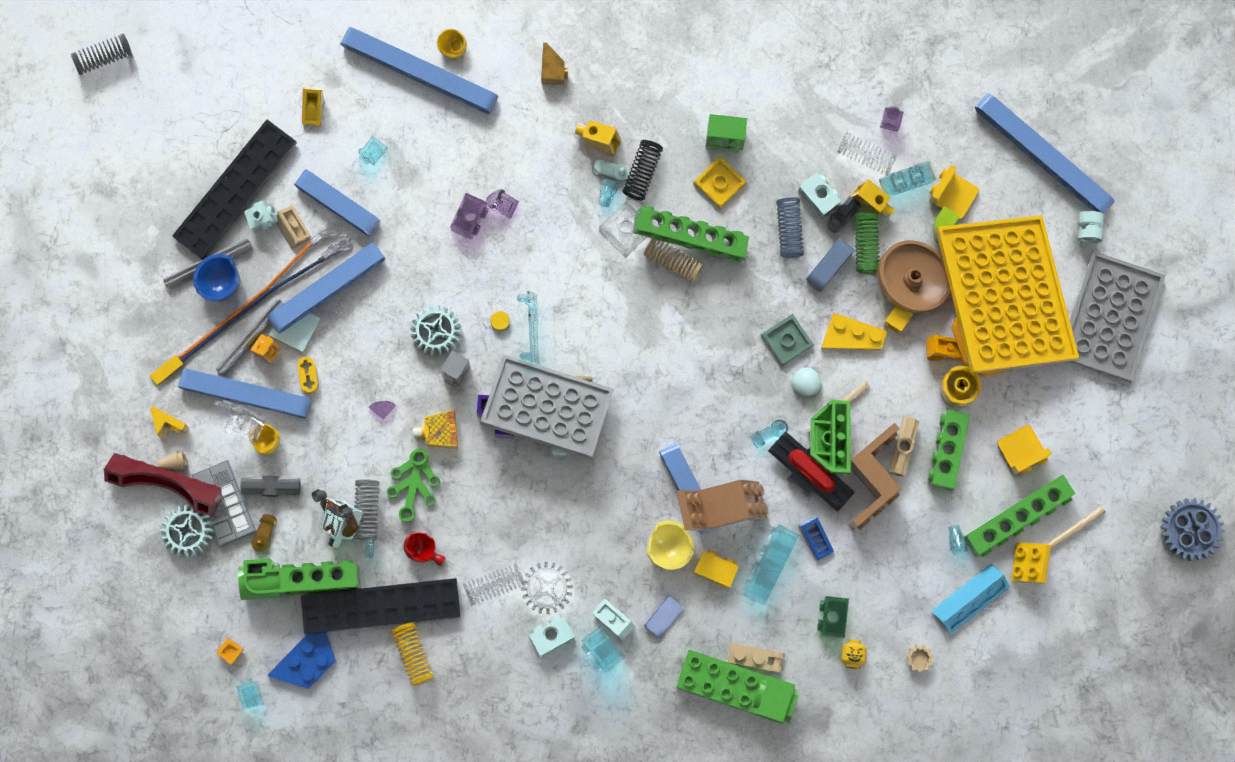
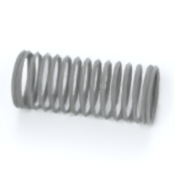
M370 479L356 480L355 485L357 487L355 490L357 492H355V495L357 496L354 497L356 499L354 507L359 510L378 511V508L357 507L362 505L379 506L373 503H358L359 501L379 502L377 499L357 498H378V495H361L357 493H379V491L358 489H379L377 486L380 485V482ZM363 512L366 515H378L376 512ZM362 516L361 519H378V517ZM360 521V523H378L377 521ZM358 525L365 528H377L375 525ZM358 529L356 532H378V531H377V530H362V529ZM355 533L353 539L376 540L377 535Z

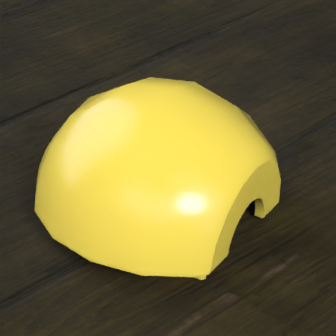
M667 520L657 523L648 540L646 553L651 562L659 568L674 570L682 568L690 561L694 553V544L691 535L682 524Z

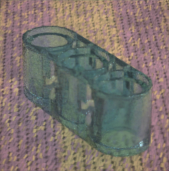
M927 161L880 178L879 182L882 190L892 197L932 183L936 180L930 162Z

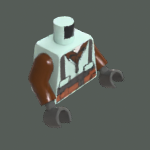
M317 489L312 492L313 500L315 502L321 501L320 505L324 511L322 529L331 535L328 545L339 548L342 539H353L355 532L359 528L358 525L363 512L343 500L326 499L327 493L323 490Z

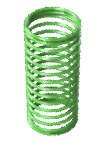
M859 213L855 215V243L857 244L855 246L857 248L855 250L857 252L855 259L857 260L855 263L857 266L855 269L859 273H875L878 270L879 263L877 262L880 261L877 259L880 257L877 255L880 253L878 251V245L880 244L878 241L880 239L877 238L880 235L876 234L879 233V230H877L879 228L877 226L879 224V215L876 213ZM866 239H875L873 241H865Z

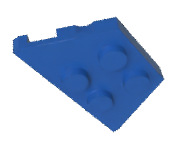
M327 633L306 634L268 676L310 689L336 662Z

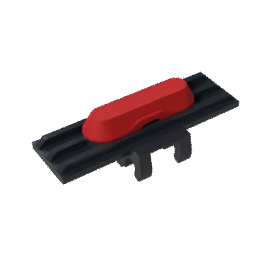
M786 431L768 450L772 456L792 472L787 478L790 483L794 481L804 490L803 494L806 497L814 491L837 513L855 493L837 475L830 472L827 473L817 462L808 456L810 455V448L807 450Z

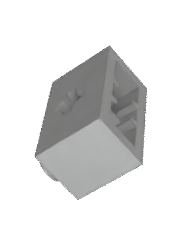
M451 351L440 370L442 378H444L443 381L451 386H454V384L460 386L471 367L469 360Z

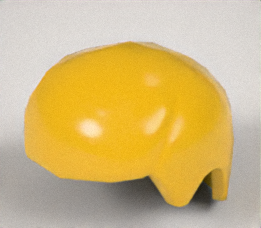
M456 29L443 30L437 39L439 52L452 59L461 57L467 48L466 37Z
M263 423L252 431L250 442L256 452L262 455H269L274 453L280 446V435L274 427Z

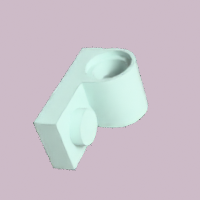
M606 599L592 612L621 641L635 628V625Z

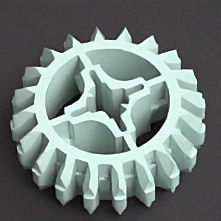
M430 305V311L428 312L425 308H422L423 315L418 312L416 313L419 320L412 319V323L416 326H410V330L415 331L410 334L411 338H416L413 340V344H419L417 347L419 351L425 347V355L431 350V356L433 357L435 356V351H438L439 356H442L441 350L444 349L447 354L450 353L448 347L450 346L452 349H455L456 347L452 342L459 343L460 340L456 336L462 334L461 331L456 330L461 328V324L456 323L459 318L453 317V311L446 314L448 311L447 307L440 311V305L436 306V310H433L432 305ZM431 317H439L433 323H424ZM444 319L451 325V334L442 328ZM439 326V331L441 332H436L432 335L433 332L430 329H436ZM421 328L429 333L427 343L420 336ZM439 338L447 339L442 344L433 345Z
M188 505L184 506V511L178 506V513L171 510L170 513L173 516L171 518L167 515L165 516L168 523H161L162 526L166 527V529L160 530L161 534H166V536L161 538L163 542L168 541L165 547L170 548L172 546L170 552L174 554L177 551V556L179 557L184 552L185 557L189 558L190 551L193 556H197V549L203 553L204 550L201 546L209 547V544L205 541L206 539H213L212 536L208 535V533L214 532L212 528H207L212 525V521H206L209 516H202V513H196L192 508L190 510ZM188 516V519L183 524H175L180 518ZM195 517L201 523L202 532L194 529ZM180 529H190L194 533H187L186 536H184L185 533H183V531H181ZM172 530L180 534L179 545L173 539ZM191 538H199L195 544L185 547Z

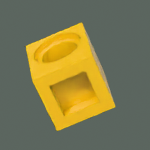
M895 306L883 325L899 335L914 313L904 311Z

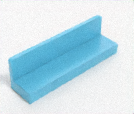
M990 564L935 607L932 613L941 620L946 631L952 634L1009 589L1010 585L1004 574Z

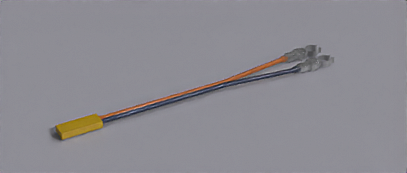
M336 220L335 222H328L326 229L319 230L298 255L263 290L181 355L173 356L149 375L153 381L159 386L184 366L185 360L267 295L319 263L327 261L332 256H336L340 252V248L348 247L351 239L348 240L346 246H337L339 245V240L347 238L348 235L339 237L338 243L331 244L317 261L269 289L308 249L320 242H324L328 238L329 233L334 234L337 232L340 225H337L334 232H325L327 231V226L330 223L335 224Z

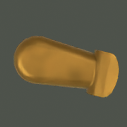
M270 514L262 515L259 520L261 523L252 539V547L257 552L265 551L269 546L272 529L277 522L276 517Z

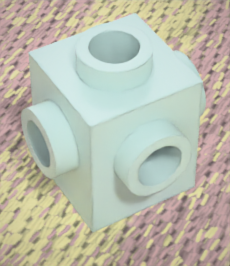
M264 201L253 204L254 207L244 211L250 229L266 230L271 228L273 223L278 222L275 207L270 203H264Z

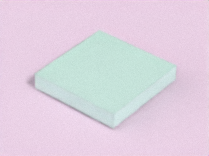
M310 313L280 334L273 327L269 336L304 353L321 318Z

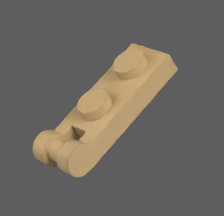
M731 643L728 663L781 673V661L784 660L785 654ZM768 657L774 658L773 665L767 664Z

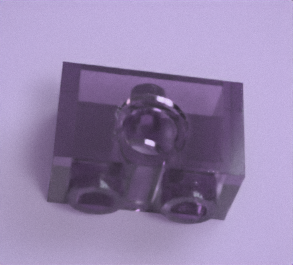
M466 193L450 225L451 231L471 240L474 235L477 236L481 228L479 223L482 218H486L489 211L487 202ZM472 213L476 217L474 220L468 221L465 218L466 215Z

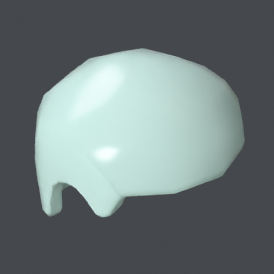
M811 368L799 369L793 374L791 380L794 391L803 398L815 397L821 390L820 376Z

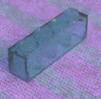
M780 524L777 528H772L768 536L771 540L768 546L764 544L759 554L762 558L759 563L755 562L751 570L754 573L751 580L747 579L742 587L745 590L744 596L763 606L765 605L799 534Z

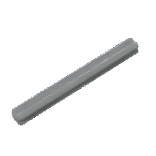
M246 238L215 254H224L232 258L251 249L252 245L249 239ZM202 260L163 278L165 286L170 288L194 276L195 270Z
M276 299L216 367L217 372L224 376L270 324L267 316L284 304L281 300Z

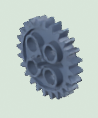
M1188 498L1184 499L1183 503L1178 501L1176 502L1177 507L1171 505L1170 509L1172 512H1165L1168 518H1162L1166 525L1160 526L1161 529L1165 530V533L1161 534V536L1167 537V540L1163 543H1170L1168 550L1175 549V556L1181 553V559H1185L1188 555L1189 561H1192L1194 556L1197 561L1201 560L1202 556L1208 558V552L1214 554V548L1220 547L1217 541H1223L1219 534L1225 532L1220 529V526L1224 525V523L1218 522V519L1222 516H1215L1214 514L1217 509L1210 510L1211 503L1204 506V500L1202 499L1197 503L1196 498H1193L1191 503ZM1197 513L1203 516V523H1199L1196 520ZM1178 517H1182L1184 519V526H1180L1177 523ZM1190 527L1195 528L1196 531H1195V532L1190 531L1189 528H1190ZM1202 532L1208 536L1207 542L1201 540L1200 534ZM1182 536H1186L1189 539L1188 545L1182 543Z

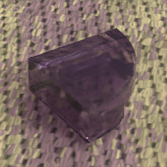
M379 401L371 404L369 409L384 420L396 404L390 401Z

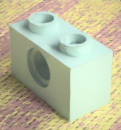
M815 173L799 186L798 192L823 219L840 205L841 196L835 189L832 190L828 186L829 183L823 175L820 176L818 173ZM822 191L825 193L826 197L819 198L816 195V192Z
M556 616L548 621L549 625L545 627L539 625L531 630L532 634L529 636L540 657L575 639L564 617ZM548 630L556 631L557 637L554 640L546 638L545 635Z

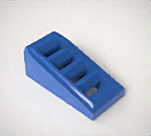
M811 517L798 524L817 561L834 552L818 517ZM813 524L815 525L814 528L807 531V527ZM817 531L819 532L818 535L812 538L810 537L811 534ZM822 538V542L814 545L813 542ZM826 545V549L820 552L817 551V549Z

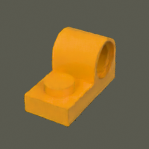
M261 334L250 350L270 364L281 348L275 340Z
M933 335L926 339L927 360L939 361L951 358L963 361L955 338Z

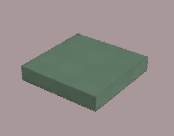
M793 314L761 334V337L781 366H784L814 346Z

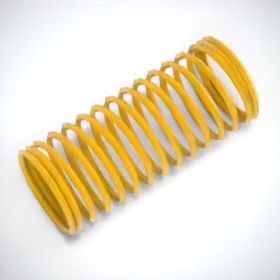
M413 622L397 627L391 631L392 635H395L393 639H397L395 640V643H398L396 647H400L398 651H402L399 655H404L401 657V659L404 660L402 663L406 664L404 665V667L407 668L406 672H409L407 676H411L409 680H413L410 682L411 686L418 685L420 683L426 682L434 678L433 672L415 677L423 672L431 670V668L425 669L417 673H413L421 668L429 666L430 664H426L421 667L411 669L417 665L427 662L428 660H424L422 662L409 665L415 661L427 657L426 655L411 661H407L418 655L424 654L425 651L406 657L416 651L422 650L423 647L404 653L412 648L422 645V643L402 649L410 644L420 641L421 639H417L410 643L400 645L408 640L419 637V635H415L408 639L399 641L400 639L406 636L417 633V631H413L406 635L397 637L402 633L415 629L416 627Z

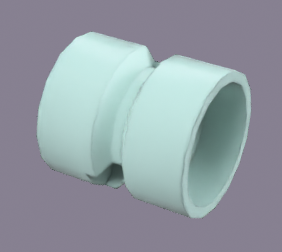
M1096 211L1080 212L1079 225L1081 227L1078 229V241L1085 243L1102 242L1103 229L1101 227L1104 225V214Z

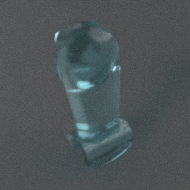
M775 420L760 432L757 431L752 434L751 440L757 448H761L767 442L779 438L785 431L788 432V425L783 420Z

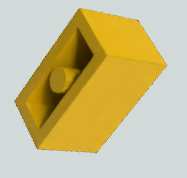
M707 550V552H702L693 574L729 589L739 566L735 565L736 561L727 557L725 560L718 557V553Z

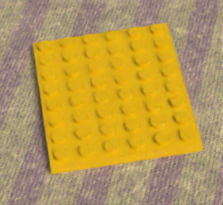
M1042 215L941 226L936 229L971 374L1079 359Z

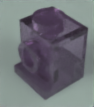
M885 107L880 128L898 132L904 112L900 111L897 107Z

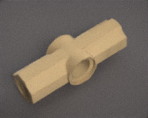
M903 417L897 442L894 446L889 473L905 477L920 421L911 417ZM901 442L907 443L909 450L902 451L899 444Z

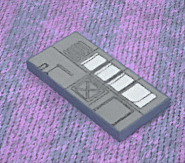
M228 460L192 474V478L222 488V501L213 516L208 517L209 521H212L211 526L220 547L256 532Z

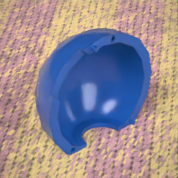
M215 254L205 258L197 266L193 276V283L196 292L204 299L214 302L225 301L232 297L240 287V275L236 264L230 256Z

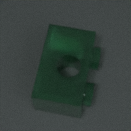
M825 596L824 600H820L819 612H822V619H818L817 631H820V636L845 638L848 598ZM829 612L836 613V622L828 620L827 615Z

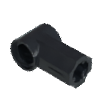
M848 196L829 217L827 227L831 232H840L861 208V205L854 197ZM832 220H840L841 225H834Z

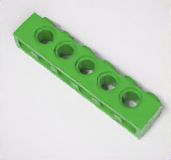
M643 206L636 211L632 230L634 234L737 262L745 258L749 236L743 235L744 233L741 231L731 232L722 226H709L707 222L691 221L686 216L676 217L671 212H658L649 206ZM652 219L658 222V227L652 224ZM670 224L676 227V232L670 229ZM688 229L694 232V237L689 235ZM706 234L712 237V242L707 240ZM724 239L729 241L730 246L724 244Z
M1062 474L963 538L976 557L980 554L984 557L992 552V546L997 544L1000 547L1009 541L1007 537L1011 534L1016 537L1025 531L1023 527L1027 524L1033 526L1041 521L1039 518L1041 515L1046 514V516H1049L1057 511L1055 507L1060 503L1065 506L1073 500L1071 496L1076 493ZM1049 492L1056 494V502L1049 499ZM1033 502L1040 504V512L1033 510ZM1018 512L1024 514V522L1017 520L1016 514ZM1002 522L1009 526L1008 532H1003L1000 529ZM985 533H990L992 535V542L985 541Z

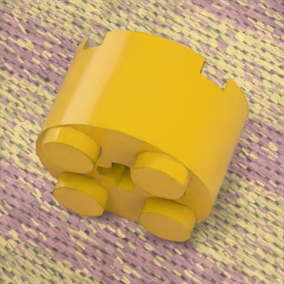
M967 366L952 368L941 380L940 393L942 398L950 406H968L978 397L981 391L982 383L980 376L977 373L971 374L970 368ZM959 383L961 386H964L963 390L957 388Z

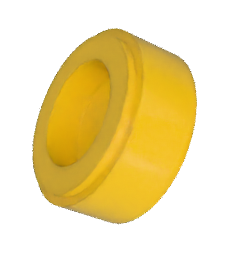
M497 311L491 316V325L495 330L503 331L508 328L510 319L507 313Z

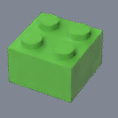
M709 114L705 146H709L713 150H719L720 148H728L732 152L743 150L747 118Z

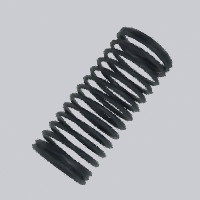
M646 139L641 140L639 144L640 148L636 152L637 156L633 160L634 163L629 172L630 175H628L627 183H625V187L622 190L626 196L641 201L646 198L645 195L647 193L645 191H648L646 187H650L649 183L653 179L654 168L657 167L655 164H658L657 160H660L658 156H661L660 153L663 152V147L660 144ZM645 149L651 150V151H653V152H656V153H658L659 155L653 154V153H651V152H648V151H646ZM643 153L650 154L656 158L649 157ZM642 157L649 158L655 162L648 161ZM641 161L650 163V164H652V165H654V166L647 165V164H645V163H643V162H641ZM640 165L649 167V168H651V169H653V170L646 169V168H644V167H642V166H640ZM639 169L648 171V172H650L651 174H648V173H645V172H643V171H640ZM637 173L644 174V175H646V176H648V177H650V178L644 177V176L639 175V174H637ZM636 177L643 178V179H645V180H647V181H643V180L638 179V178H636ZM635 181H639V182L644 183V184H646V185L639 184V183H637V182H635Z

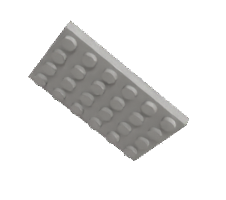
M1092 251L1070 319L1079 359L1069 362L1132 382L1166 275Z
M503 354L480 424L592 460L614 389Z

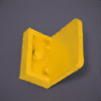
M950 165L948 170L944 168L939 178L942 180L939 185L934 184L929 194L932 196L929 202L941 209L943 207L948 208L960 216L959 219H962L978 194L979 188L955 174L957 168Z
M1025 425L997 441V445L1014 475L1018 473L1024 475L1031 471V466L1036 463L1040 466L1048 462V457L1052 455L1049 448H1043L1030 425Z

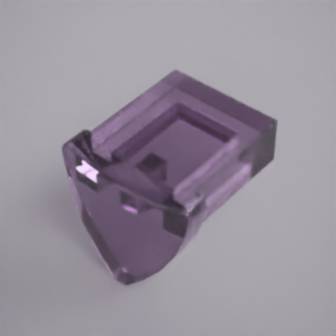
M503 189L494 191L486 198L489 208L507 218H512L519 203L518 200L506 194Z

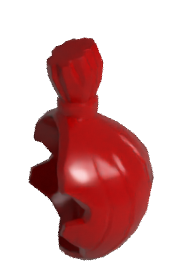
M413 532L404 540V552L412 561L424 563L432 560L437 565L442 566L446 559L445 556L435 552V541L425 532Z

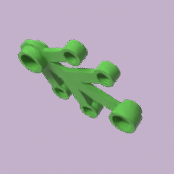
M423 449L412 451L409 461L393 468L390 472L392 478L398 480L404 472L413 467L412 475L397 485L388 487L386 491L389 498H396L400 491L409 486L405 507H402L399 511L400 519L406 523L411 522L415 517L412 508L417 488L423 495L426 505L433 506L436 503L435 496L429 492L419 477L422 469L429 478L428 483L431 487H437L440 484L439 477L433 473L428 465L429 455ZM419 455L423 456L421 462L416 461V457ZM395 470L400 471L398 477L393 476ZM437 478V484H431V479ZM391 489L396 490V494L393 496L389 495ZM433 497L434 501L427 503V498ZM410 512L411 516L404 518V513Z

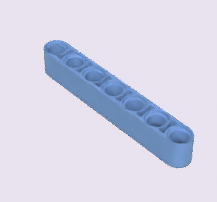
M375 243L369 244L267 316L268 321L278 334L286 331L383 263L386 259Z
M185 368L182 370L178 388L300 418H307L311 399Z

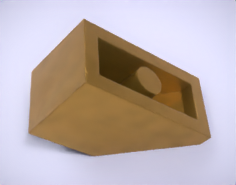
M543 42L541 84L564 85V79H568V68H565V61L547 42Z

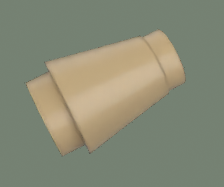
M176 451L158 461L157 465L169 471L182 470L188 466V460L183 451Z

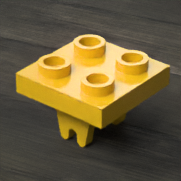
M1016 543L1011 581L1046 584L1051 545Z

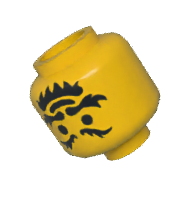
M849 640V643L842 645L841 662L845 664L846 668L861 669V666L866 664L867 647L861 644L860 640Z

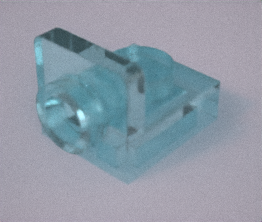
M372 136L362 149H358L359 159L367 165L370 163L375 166L388 147Z

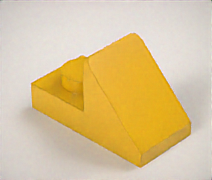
M303 87L302 124L321 125L322 105L324 102L322 89Z
M154 406L151 407L150 410L156 434L159 437L162 436L168 425V429L177 434L179 431L186 433L188 426L185 423Z

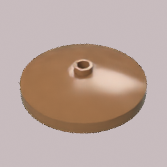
M914 240L901 241L892 245L879 261L877 276L881 290L888 300L898 308L910 313H927L939 307L948 297L950 286L943 257L933 247Z

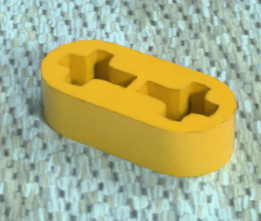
M303 357L298 361L297 365L300 385L305 393L312 394L317 391L319 386L316 365L310 357ZM308 361L309 364H312V366L308 368L309 373L307 374L306 370L304 368H301V366H303L305 364L304 362ZM307 377H310L311 382L315 383V385H312V389L304 386V384H307Z

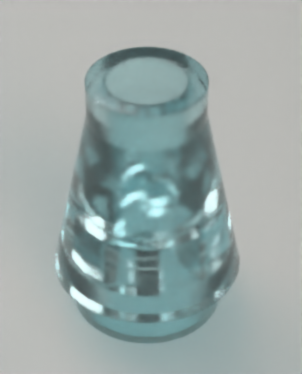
M604 179L600 187L598 205L609 208L619 189L617 182Z
M953 525L948 527L950 551H952L953 555L966 553L969 545L960 526Z

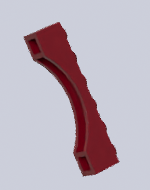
M113 453L104 468L105 482L120 487L154 485L166 488L183 497L194 511L211 517L222 501V488L214 484H208L198 479L163 469L162 467L147 464L144 461H138L126 455Z

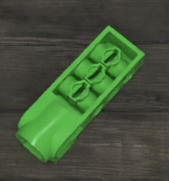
M268 558L244 560L243 566L238 567V584L241 600L279 598L284 595L312 594L361 588L360 568L353 560H343L341 564H335L332 561L321 562V566L313 565V563H303L302 567L286 564L280 568L279 563H275ZM262 567V573H253L252 568ZM342 572V578L335 580L336 573ZM323 573L322 580L316 582V575ZM303 575V580L300 583H296L297 576Z
M688 650L676 686L677 689L781 724L784 722L790 723L800 690L795 689V684L692 650Z

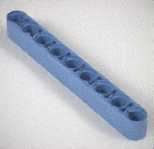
M348 27L340 43L341 46L484 113L490 114L498 99V95L490 90L353 27Z
M987 93L974 107L980 116L1090 210L1104 214L1112 206L1114 199L992 94Z

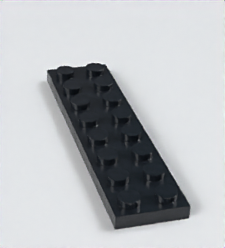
M266 119L172 237L199 258L204 259L295 147L297 141Z
M457 578L300 595L304 635L461 618Z

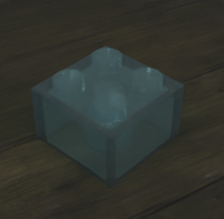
M601 626L581 640L583 644L581 649L587 656L591 655L595 659L593 664L599 672L603 670L606 674L624 659L623 654Z

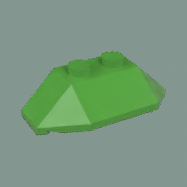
M831 399L827 405L810 419V456L830 473H851L850 401Z

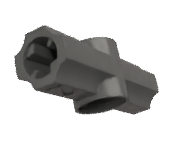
M273 475L241 477L240 489L242 495H262L265 497L300 495L301 482L300 478H280Z

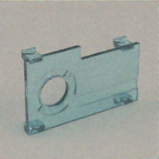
M527 291V294H519L517 296L519 302H524L528 305L530 352H522L520 359L539 364L537 294Z

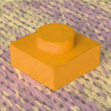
M228 637L216 654L233 665L244 649Z

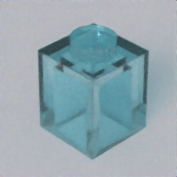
M247 679L241 681V685L236 686L243 710L264 705L257 681Z

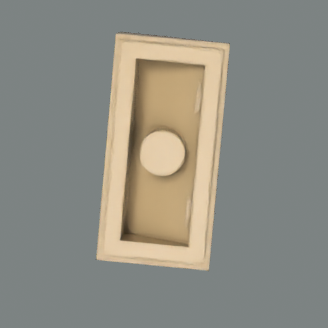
M293 206L277 211L278 222L276 224L291 249L311 238Z

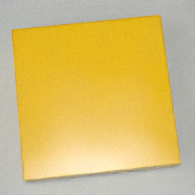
M719 156L693 183L721 209L747 181Z

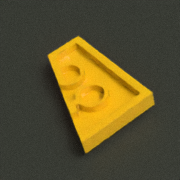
M833 312L821 349L881 350L888 331Z

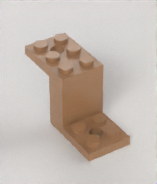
M896 423L892 424L851 459L852 472L877 499L852 520L849 526L853 531L857 527L861 530L871 521L869 519L871 515L875 518L885 509L884 504L886 502L890 505L900 496L898 492L902 488L875 459V456L884 448L882 445L884 443L889 445L898 436L896 432L900 428Z
M737 480L698 491H677L685 530L707 531L747 520L762 521L768 519V507L763 500L764 489L759 481Z

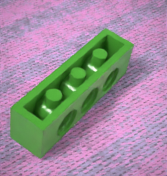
M949 409L944 414H941L939 425H942L941 433H937L935 440L938 447L937 451L933 452L931 462H934L933 470L930 469L928 474V481H931L930 487L948 491L955 489L970 414ZM948 427H953L956 430L955 436L948 434ZM945 445L950 446L953 451L952 454H946L943 447ZM940 464L948 466V473L940 471Z

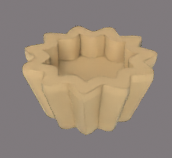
M915 645L914 649H909L910 654L906 655V658L909 659L907 665H911L912 670L917 669L920 673L923 669L928 671L929 666L933 665L931 660L934 658V655L930 654L931 649H926L925 645L921 647Z

